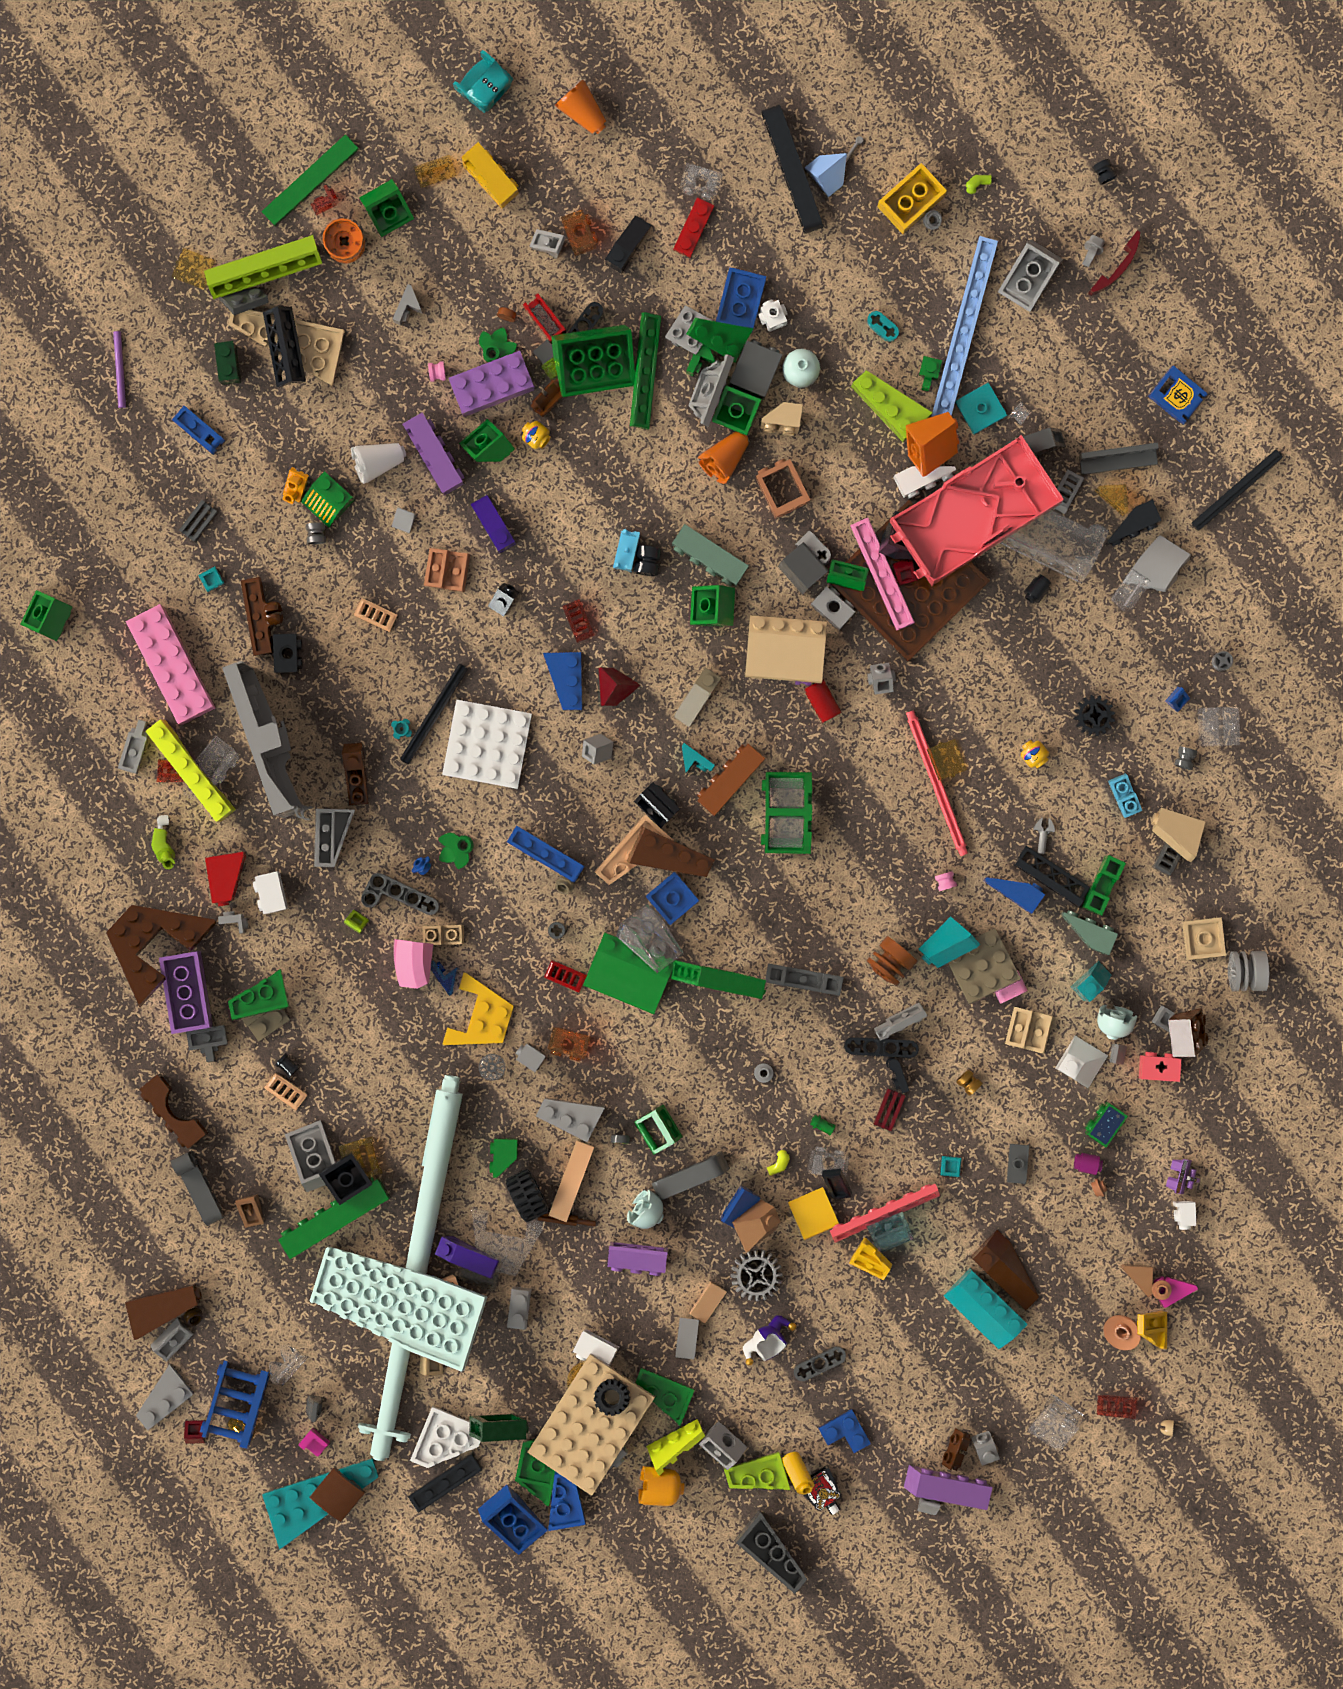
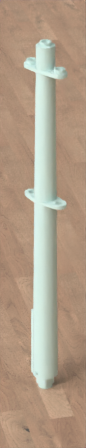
M451 1075L444 1076L442 1088L437 1089L422 1162L424 1171L406 1263L407 1269L427 1274L463 1095L458 1092L460 1077ZM392 1343L378 1424L377 1426L366 1423L358 1424L360 1433L370 1434L374 1432L370 1455L374 1456L373 1459L378 1461H384L385 1458H389L393 1437H397V1441L408 1442L411 1436L408 1432L395 1429L410 1351Z

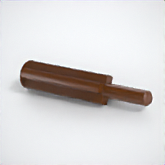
M550 1211L537 1218L539 1221L576 1226L577 1224L596 1226V1221L579 1219L575 1215H569L567 1222L548 1216Z

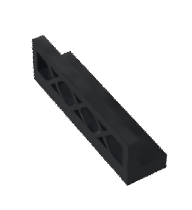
M276 306L263 312L276 386L283 387L291 383L301 384L306 382L292 307ZM272 314H274V318H275V321H274L273 324H272V322H271V317H270V315H272ZM276 333L278 334L277 343L275 342L274 338ZM279 352L282 355L281 361L278 359ZM285 371L286 380L282 381L281 374Z
M1028 846L1024 847L1013 864L1077 907L1081 906L1084 901L1083 898L1090 889L1089 886ZM1027 851L1034 855L1035 864L1029 865L1022 860ZM1045 863L1049 865L1051 874L1045 875L1041 873L1038 865ZM1063 874L1066 876L1067 885L1061 886L1055 881L1054 875ZM1078 884L1084 890L1078 897L1072 893L1070 886Z

